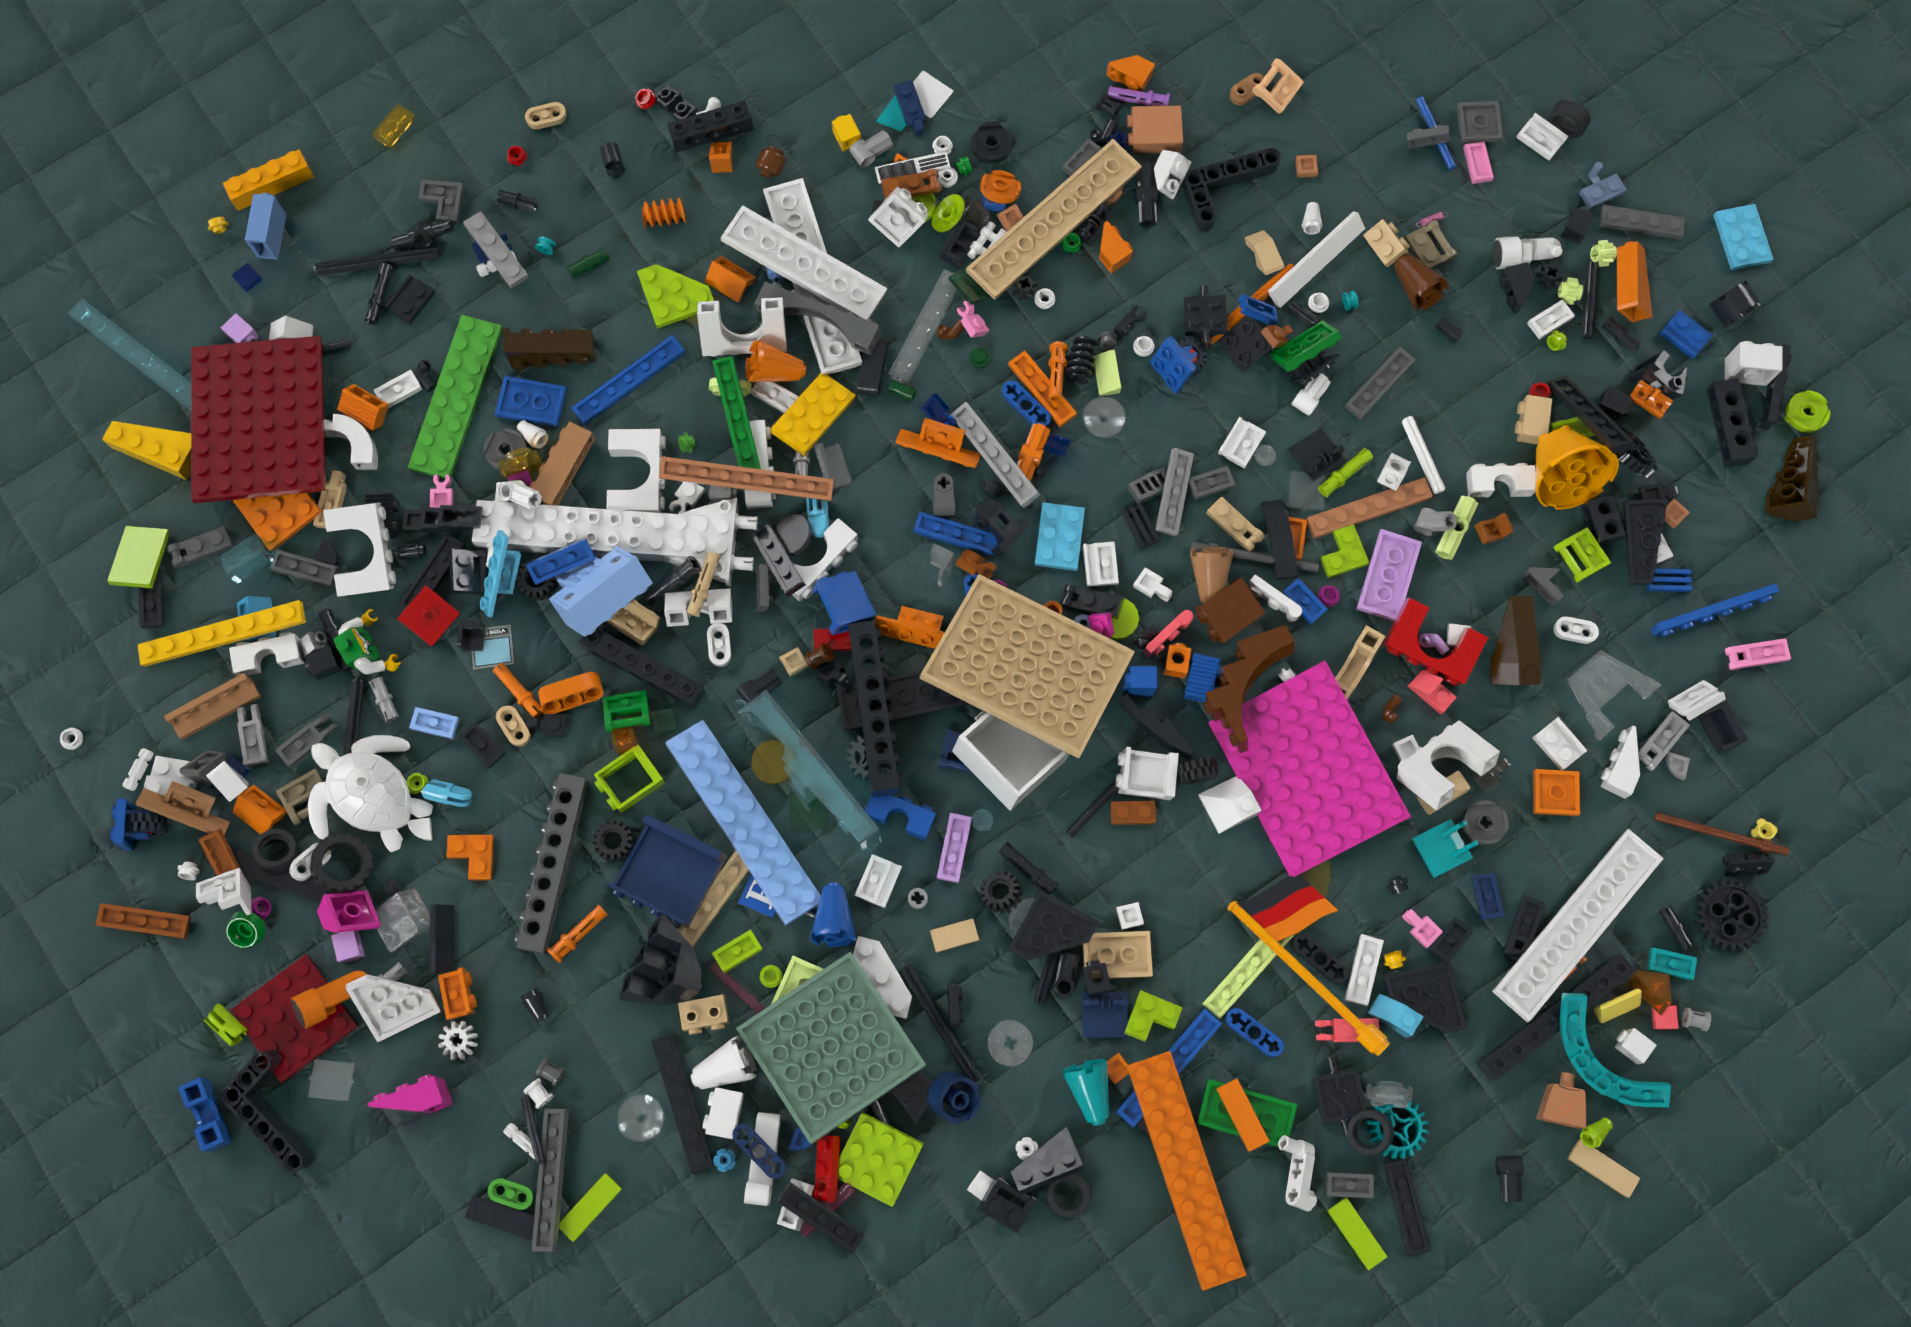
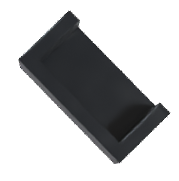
M1728 701L1718 704L1697 716L1717 754L1748 740Z

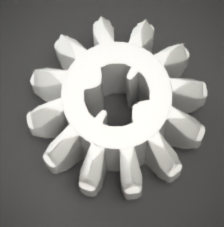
M454 1021L451 1022L452 1029L447 1026L443 1028L447 1034L439 1035V1038L443 1039L444 1042L438 1044L439 1048H445L443 1051L444 1056L450 1054V1059L456 1060L457 1056L464 1060L465 1052L472 1055L473 1051L470 1047L478 1046L477 1043L472 1042L473 1039L478 1037V1034H471L474 1027L471 1025L466 1027V1022L461 1021L458 1026L457 1022ZM455 1037L463 1039L461 1044L458 1043V1046L454 1042Z

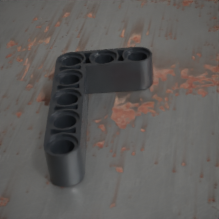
M1268 148L1188 171L1182 187L1196 227L1200 231L1207 232L1214 226L1216 210L1209 191L1275 173L1281 159L1280 152L1275 148ZM1270 159L1274 161V163H1270L1267 160ZM1247 165H1253L1255 168H1249ZM1228 170H1232V171H1234L1235 173H1234V174L1229 173ZM1208 176H1214L1216 179H1211ZM1189 181H1195L1197 184H1191ZM1195 199H1201L1203 202H1197ZM1202 217H1208L1210 220H1203Z
M277 1050L262 1051L256 1053L223 1089L222 1100L286 1170L297 1172L312 1164L313 1153L256 1093L277 1070L282 1061L281 1055ZM265 1057L268 1059V1065L265 1063ZM250 1073L253 1076V1082L250 1079ZM236 1090H237L238 1095H239L238 1098L236 1097V1094H235V1091H236ZM251 1107H252L253 1110H254V1114L251 1113V1110H250ZM266 1123L269 1125V1131L266 1129ZM281 1139L284 1141V1147L281 1144ZM296 1156L300 1158V1164L297 1162Z

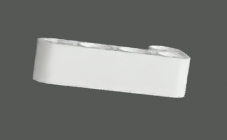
M758 1112L755 1132L777 1153L781 1114ZM758 1144L753 1148V1155L756 1158L765 1156L766 1148L763 1145ZM770 1153L765 1161L761 1162L763 1166L766 1163L771 1166V1174L775 1171V1164L770 1160L774 1157L772 1153ZM751 1159L744 1204L770 1206L773 1179L768 1177Z

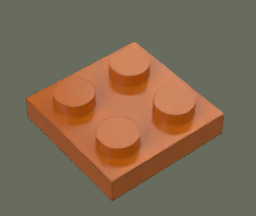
M1533 770V814L1579 816V772Z

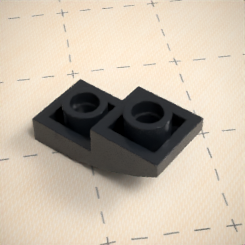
M668 84L655 95V102L676 120L694 116L698 113L694 105L683 99L681 93Z

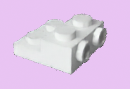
M898 186L869 217L868 221L897 247H900L926 221L928 213L927 208L922 203H916L911 199L912 195L907 189L903 188L901 190Z
M155 756L151 775L146 776L144 788L166 796L172 781L195 790L197 783L182 775L179 770L190 761Z

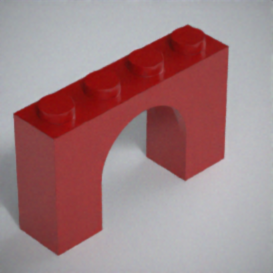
M1411 598L1406 599L1383 643V646L1387 647L1386 651L1397 657L1399 654L1407 657L1406 661L1414 666L1423 665L1426 667V672L1436 676L1440 674L1446 677V682L1454 686L1465 684L1488 637L1471 628H1464L1449 655L1441 659L1429 657L1422 651L1418 643V631L1429 607Z

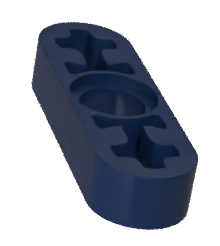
M739 1124L734 1128L732 1133L734 1141L768 1177L779 1179L785 1174V1162L751 1126ZM739 1129H748L747 1136L751 1140H753L754 1136L758 1139L750 1145L749 1149L745 1147L749 1144L745 1139H738L740 1135L738 1133ZM758 1144L766 1148V1154L762 1158H756L753 1155V1148ZM770 1153L774 1155L770 1160L774 1164L778 1162L781 1164L779 1167L781 1172L779 1174L776 1172L771 1174L770 1170L772 1168L768 1163L765 1166L761 1164V1162L769 1157Z

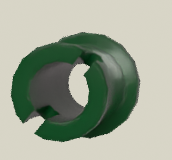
M893 380L889 386L888 393L902 397L906 402H912L917 390L913 389V386L908 387Z

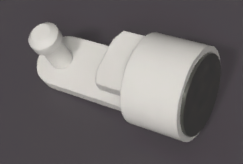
M1517 236L1496 238L1494 241L1492 258L1496 269H1506L1527 262L1530 264L1531 260L1559 257L1563 250L1560 242L1552 237L1520 240Z

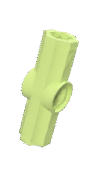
M1469 496L1460 497L1453 513L1456 515V525L1461 528V531H1456L1455 529L1444 531L1435 550L1439 557L1453 559L1478 506L1475 499Z

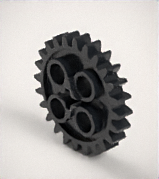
M1619 422L1616 423L1634 441L1633 449L1615 453L1618 461H1622L1624 467H1629L1630 471H1634L1638 476L1641 475L1643 478L1650 477L1658 468L1657 462L1653 459L1654 456L1649 453L1650 450L1646 448V445L1639 437L1634 436L1632 431L1629 432L1626 426L1622 427Z
M1724 879L1718 881V884L1716 882L1711 883L1710 888L1706 887L1703 889L1705 894L1697 896L1702 902L1694 903V906L1699 908V911L1693 913V915L1699 916V920L1694 923L1701 924L1702 926L1698 933L1705 932L1704 940L1711 938V946L1719 944V950H1725L1727 947L1729 952L1735 951V948L1739 952L1743 951L1744 947L1747 949L1751 948L1752 943L1760 942L1758 937L1765 935L1761 929L1768 927L1763 920L1768 919L1769 916L1764 915L1762 912L1767 910L1768 907L1760 905L1764 898L1757 899L1758 891L1750 892V884L1742 887L1743 882L1741 880L1736 882V884H1734L1733 879L1727 880V883ZM1732 895L1738 900L1737 906L1732 903ZM1713 905L1717 906V908L1719 909L1718 916L1715 915L1712 911ZM1744 906L1748 907L1747 910L1731 917V919L1725 920L1718 925L1714 924L1716 920L1729 915L1731 912L1739 910ZM1744 915L1749 918V926L1743 922ZM1725 925L1730 928V936L1724 932Z

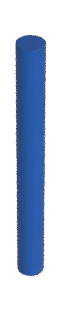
M1424 97L1417 98L1416 102L1429 129L1436 126L1437 124ZM1446 143L1437 144L1448 169L1456 168Z

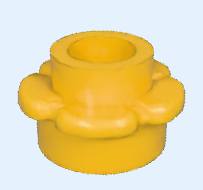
M216 217L208 221V230L213 231L214 234L225 232L228 226V222L225 221L224 217Z
M1401 951L1390 952L1384 955V965L1389 966L1390 969L1403 966L1402 961H1405L1406 957H1403Z

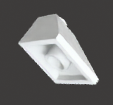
M1237 776L1198 795L1218 834L1257 816L1261 812L1251 790Z

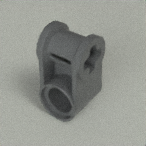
M939 474L934 481L933 516L955 515L953 479L948 474ZM942 482L945 483V489H943L941 486Z

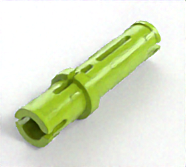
M1363 448L1341 469L1331 473V477L1318 487L1320 494L1328 497L1338 487L1345 485V481L1373 458L1372 453L1368 449Z

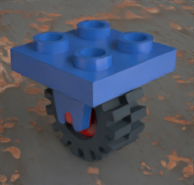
M1172 336L1166 338L1150 361L1153 368L1159 373L1174 394L1181 391L1190 378L1197 376L1207 362V353H1203L1205 348H1200V343L1197 342L1195 344L1192 338L1190 341L1186 337L1183 340L1180 338L1177 341Z
M117 799L116 805H113L112 808L115 827L111 828V841H114L113 844L124 851H133L134 840L151 839V836H165L167 834L168 818L157 813L152 814L153 812L136 810V806L127 799Z

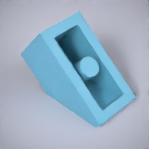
M1378 994L1368 1011V1014L1374 1018H1379L1380 1022L1405 1038L1413 1035L1423 1018L1422 1015L1408 1006L1381 994Z

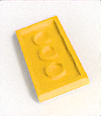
M820 373L771 427L770 433L805 456L855 400L856 395L827 374L822 375Z

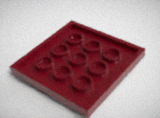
M308 954L302 956L230 1009L235 1018L247 1029L246 1034L259 1052L274 1049L280 1053L282 1061L274 1072L280 1083L287 1081L359 1027L342 1002L335 1005V1012L328 1015L326 1020L307 1029L300 1024L294 1013L291 998L311 988L317 989L328 984Z

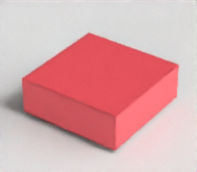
M1676 1006L1651 1007L1653 1029H1678Z

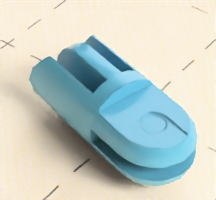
M806 498L807 517L813 528L812 535L816 538L824 537V532L829 528L828 501Z
M432 779L422 790V796L425 799L445 805L466 807L472 802V792L453 783Z

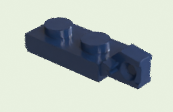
M913 80L893 85L905 124L913 126L916 136L924 134L922 122H926L925 114Z

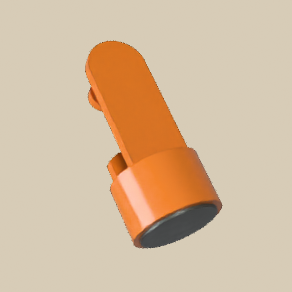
M354 971L317 989L311 988L292 997L291 1004L300 1024L307 1029L326 1020L328 1015L335 1012L336 1004L351 998L346 990V984L367 974L363 971Z

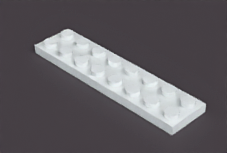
M743 205L721 236V241L828 303L837 306L846 313L848 311L853 312L859 318L865 320L871 317L887 291V288Z

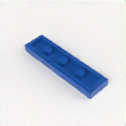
M919 512L913 533L995 557L990 551L997 544L992 532Z

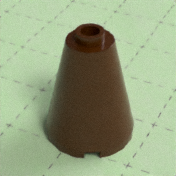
M1404 254L1395 261L1394 269L1412 307L1416 311H1419L1418 308L1426 310L1432 307L1443 297L1441 294L1443 290H1448L1449 283L1445 278L1411 254Z

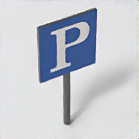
M751 874L738 904L773 918L776 911ZM810 911L805 913L806 915L811 916L813 918H815L816 916L815 913Z

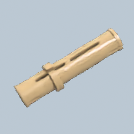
M707 552L696 587L691 592L692 598L686 611L687 614L695 617L700 616L704 601L708 599L709 595L707 593L721 558L719 554Z

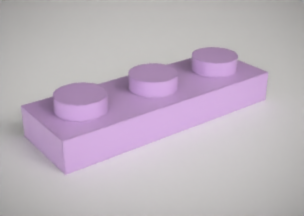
M950 813L937 879L959 883L972 817Z

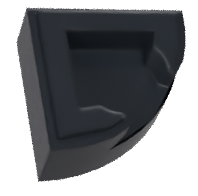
M322 539L315 559L338 566L339 558L336 549L330 542Z

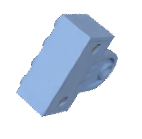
M616 546L601 559L595 557V559L555 576L563 588L549 600L565 624L585 637L592 634L604 621L610 620L619 609L629 605L631 600L637 595L644 593L647 587L652 584V581L636 556Z

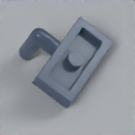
M1596 162L1588 174L1593 185L1582 189L1579 193L1589 210L1615 199L1627 191L1617 173L1603 180L1599 178L1598 174L1603 167L1601 162Z

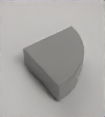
M1668 752L1666 754L1668 769L1675 777L1684 780L1690 758Z

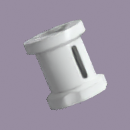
M540 1078L524 1089V1093L528 1094L536 1103L535 1107L537 1109L542 1108L554 1097L552 1093L549 1094L542 1086Z

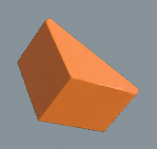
M711 142L709 160L712 173L733 172L732 142Z

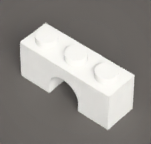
M1504 463L1495 464L1494 466L1475 464L1466 473L1468 496L1471 498L1490 497L1494 492L1495 481H1502L1508 485L1510 497L1532 496L1535 493V465H1528L1527 463H1518L1514 466H1507Z
M730 589L708 590L707 594L709 596L707 600L705 599L701 612L709 615L711 624L732 622ZM692 591L665 593L664 612L667 627L689 625V618L692 615L687 614L686 611L692 598Z
M285 632L276 638L263 637L258 639V642L238 643L236 647L229 648L233 673L237 676L242 673L248 676L262 673L261 661L269 654H275L276 661L282 668L304 664L303 652L299 645L301 639L295 633Z

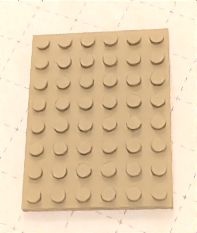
M978 574L923 669L920 679L1080 758L1135 651Z

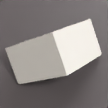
M240 868L196 883V898L200 904L206 902L210 905L218 902L222 910L240 904L246 915L251 914V886Z

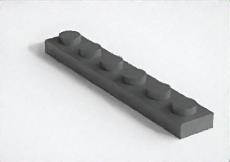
M544 1109L541 1145L545 1162L539 1164L532 1251L557 1252L569 1117L568 1109Z

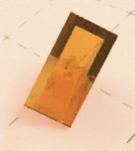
M1637 970L1628 981V984L1633 989L1641 990V997L1661 1016L1672 1003L1669 974Z

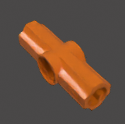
M1033 423L1026 444H1023L1018 457L1017 466L1030 482L1035 469L1039 467L1044 453L1043 448L1050 433V429L1039 423Z

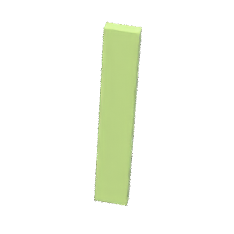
M1294 935L1278 941V943L1284 947ZM1259 939L1202 1005L1216 1018L1220 1019L1277 954Z

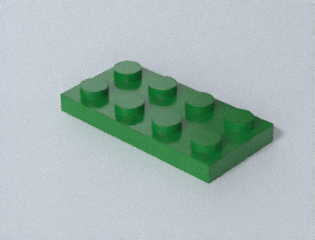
M1207 1079L1197 1124L1240 1136L1216 1090L1225 1085V1083ZM1243 1089L1269 1139V1142L1265 1144L1279 1148L1278 1142L1280 1138L1285 1135L1290 1137L1297 1104Z

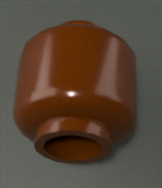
M772 146L763 148L756 162V167L761 170L760 174L769 179L772 176H779L786 162V158L783 156L784 152Z

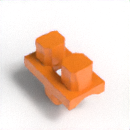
M1642 380L1639 381L1629 395L1633 403L1644 408L1659 419L1662 418L1673 400L1662 394L1660 389L1657 387L1654 389Z

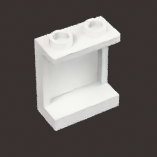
M1126 747L1118 756V765H1121L1120 774H1117L1116 787H1119L1118 793L1171 800L1175 797L1179 753L1170 752L1165 755L1131 750V747Z

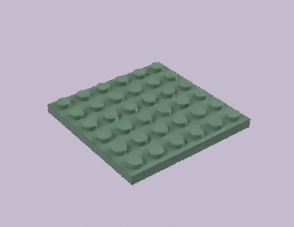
M851 951L736 1028L811 1145L926 1067L925 1062Z

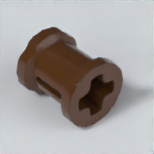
M822 643L815 651H809L805 654V660L813 670L818 669L822 663L830 662L834 659L832 649L825 643Z

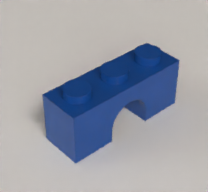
M871 795L864 812L865 817L884 825L892 813L901 812L909 820L905 832L924 841L927 840L936 818L933 808L921 804L920 807L914 805L911 799L901 796L899 799L892 795L872 797Z
M199 1077L179 1086L185 1108L192 1111L197 1121L198 1128L194 1132L201 1151L212 1152L232 1143L210 1080Z

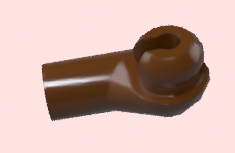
M958 319L953 327L939 325L936 329L937 336L942 340L956 339L965 329L961 323L962 319Z
M1394 694L1383 708L1382 719L1384 721L1387 720L1390 724H1393L1398 718L1394 711L1403 702L1399 696Z

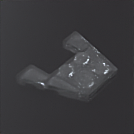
M1601 650L1568 679L1579 704L1583 706L1587 715L1586 718L1589 724L1592 725L1598 741L1615 727L1600 711V708L1628 683L1644 699L1648 698L1661 686L1659 682Z

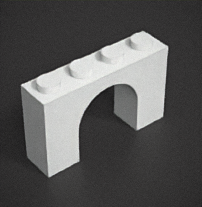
M783 297L761 298L762 325L755 332L744 335L735 334L723 325L719 301L698 302L697 317L702 355L750 354L752 352L749 349L754 340L765 342L786 352L787 338Z
M609 429L608 450L611 457L642 458L650 465V475L647 481L636 489L607 490L606 509L661 513V510H664L665 500L664 497H661V489H665V479H659L662 449H666V437L662 436L660 429Z
M381 503L323 510L327 532L357 529L364 532L371 539L374 547L373 559L365 569L334 575L337 597L393 589L394 584H396V575L391 570L390 563L393 562V556L387 546L389 532L384 527L383 520L386 519L384 507H381Z
M1457 721L1452 726L1448 725L1439 736L1432 737L1423 748L1419 747L1416 749L1411 757L1408 759L1404 758L1398 765L1396 779L1437 811L1452 799L1455 785L1436 771L1432 765L1434 760L1443 757L1455 758L1482 776L1496 765L1500 751L1461 721Z

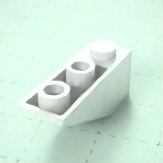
M1633 725L1626 730L1623 729L1618 738L1620 744L1611 753L1609 760L1612 762L1601 776L1603 780L1601 787L1624 799L1632 795L1640 777L1636 727Z

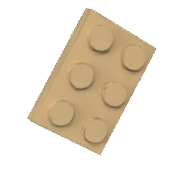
M1150 931L1094 933L1089 943L1083 944L1084 967H1086V962L1099 960L1100 963H1106L1109 979L1152 977ZM1093 971L1090 973V979H1102V975L1098 971Z

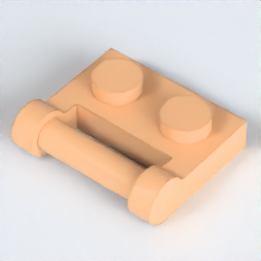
M1275 59L1271 64V69L1262 81L1256 84L1252 91L1279 114L1285 109L1304 81L1283 61ZM1280 72L1282 74L1281 78L1269 92L1266 87L1275 75Z

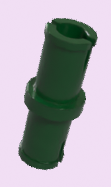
M602 248L589 256L585 255L582 257V260L567 266V271L571 272L569 273L571 278L574 279L588 270L591 272L594 270V267L608 261L609 257L605 255L607 254L605 249Z

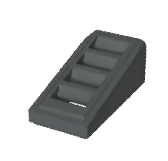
M1162 467L1128 484L1127 489L1137 504H1142L1163 492L1164 485L1158 476L1162 475L1166 479L1167 471ZM1152 479L1156 480L1159 487L1156 488V486L1152 482ZM1146 482H1148V484L1150 485L1152 489L1151 491H1149L1146 487ZM1139 486L1142 487L1145 494H1142L1138 488Z

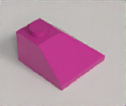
M367 890L324 894L317 910L323 929L335 933L375 929L381 926Z

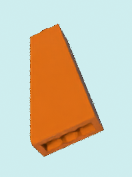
M1635 241L1626 242L1623 246L1617 247V309L1632 323L1653 317L1645 249Z

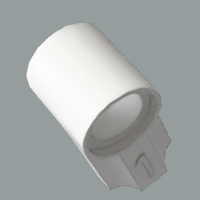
M1322 373L1319 374L1317 378L1307 384L1304 390L1301 389L1291 405L1310 416L1318 405L1320 397L1331 383L1328 377Z
M521 480L501 482L497 488L498 496L502 501H512L531 510L536 509L541 503L542 496L539 494V491L527 487Z

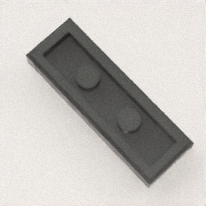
M277 549L269 569L273 572L333 588L335 582L334 575L338 574L340 568Z

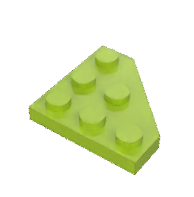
M655 264L637 271L658 329L697 315L698 302L714 301L709 286Z

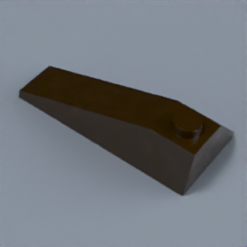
M1810 435L1792 440L1783 459L1785 463L1781 471L1777 472L1775 476L1776 482L1773 488L1768 490L1765 505L1766 514L1795 522L1817 518L1819 491L1815 435Z

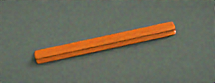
M1290 263L1250 297L1262 302L1270 296L1268 290L1290 271L1294 265ZM1240 306L1227 316L1228 331L1246 317V315L1241 314L1242 308ZM1223 335L1212 336L1211 344L1213 345Z

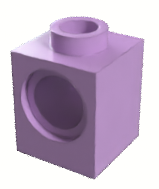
M236 313L221 327L224 333L235 343L254 342L259 338L256 331Z
M359 931L340 932L331 935L337 962L345 964L365 958Z

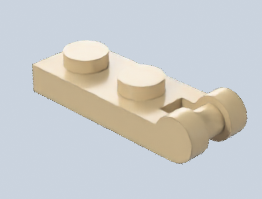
M1222 496L1206 512L1208 516L1248 552L1255 548L1254 545L1257 542H1261L1265 538L1262 531L1255 528ZM1247 532L1251 535L1249 539L1244 537Z

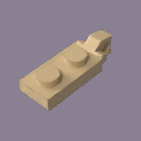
M333 470L330 482L327 481L326 491H321L318 506L322 511L342 508L346 493V475L341 471ZM324 513L314 518L313 526L326 529Z

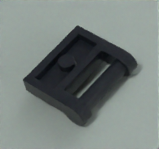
M451 549L449 551L451 593L484 595V581L488 577V567H486L487 550ZM473 559L479 561L480 586H474Z
M998 1173L992 1180L977 1210L1018 1233L1030 1209L1035 1205L1038 1196L1032 1192L1020 1195L1016 1185L1005 1180V1176ZM1002 1188L1023 1200L1021 1207L998 1195V1190Z

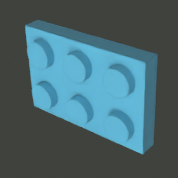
M1755 204L1716 211L1713 216L1731 271L1767 264L1773 261V256Z
M1042 502L1035 566L1077 571L1085 508Z

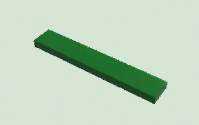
M733 356L712 360L738 467L761 469Z

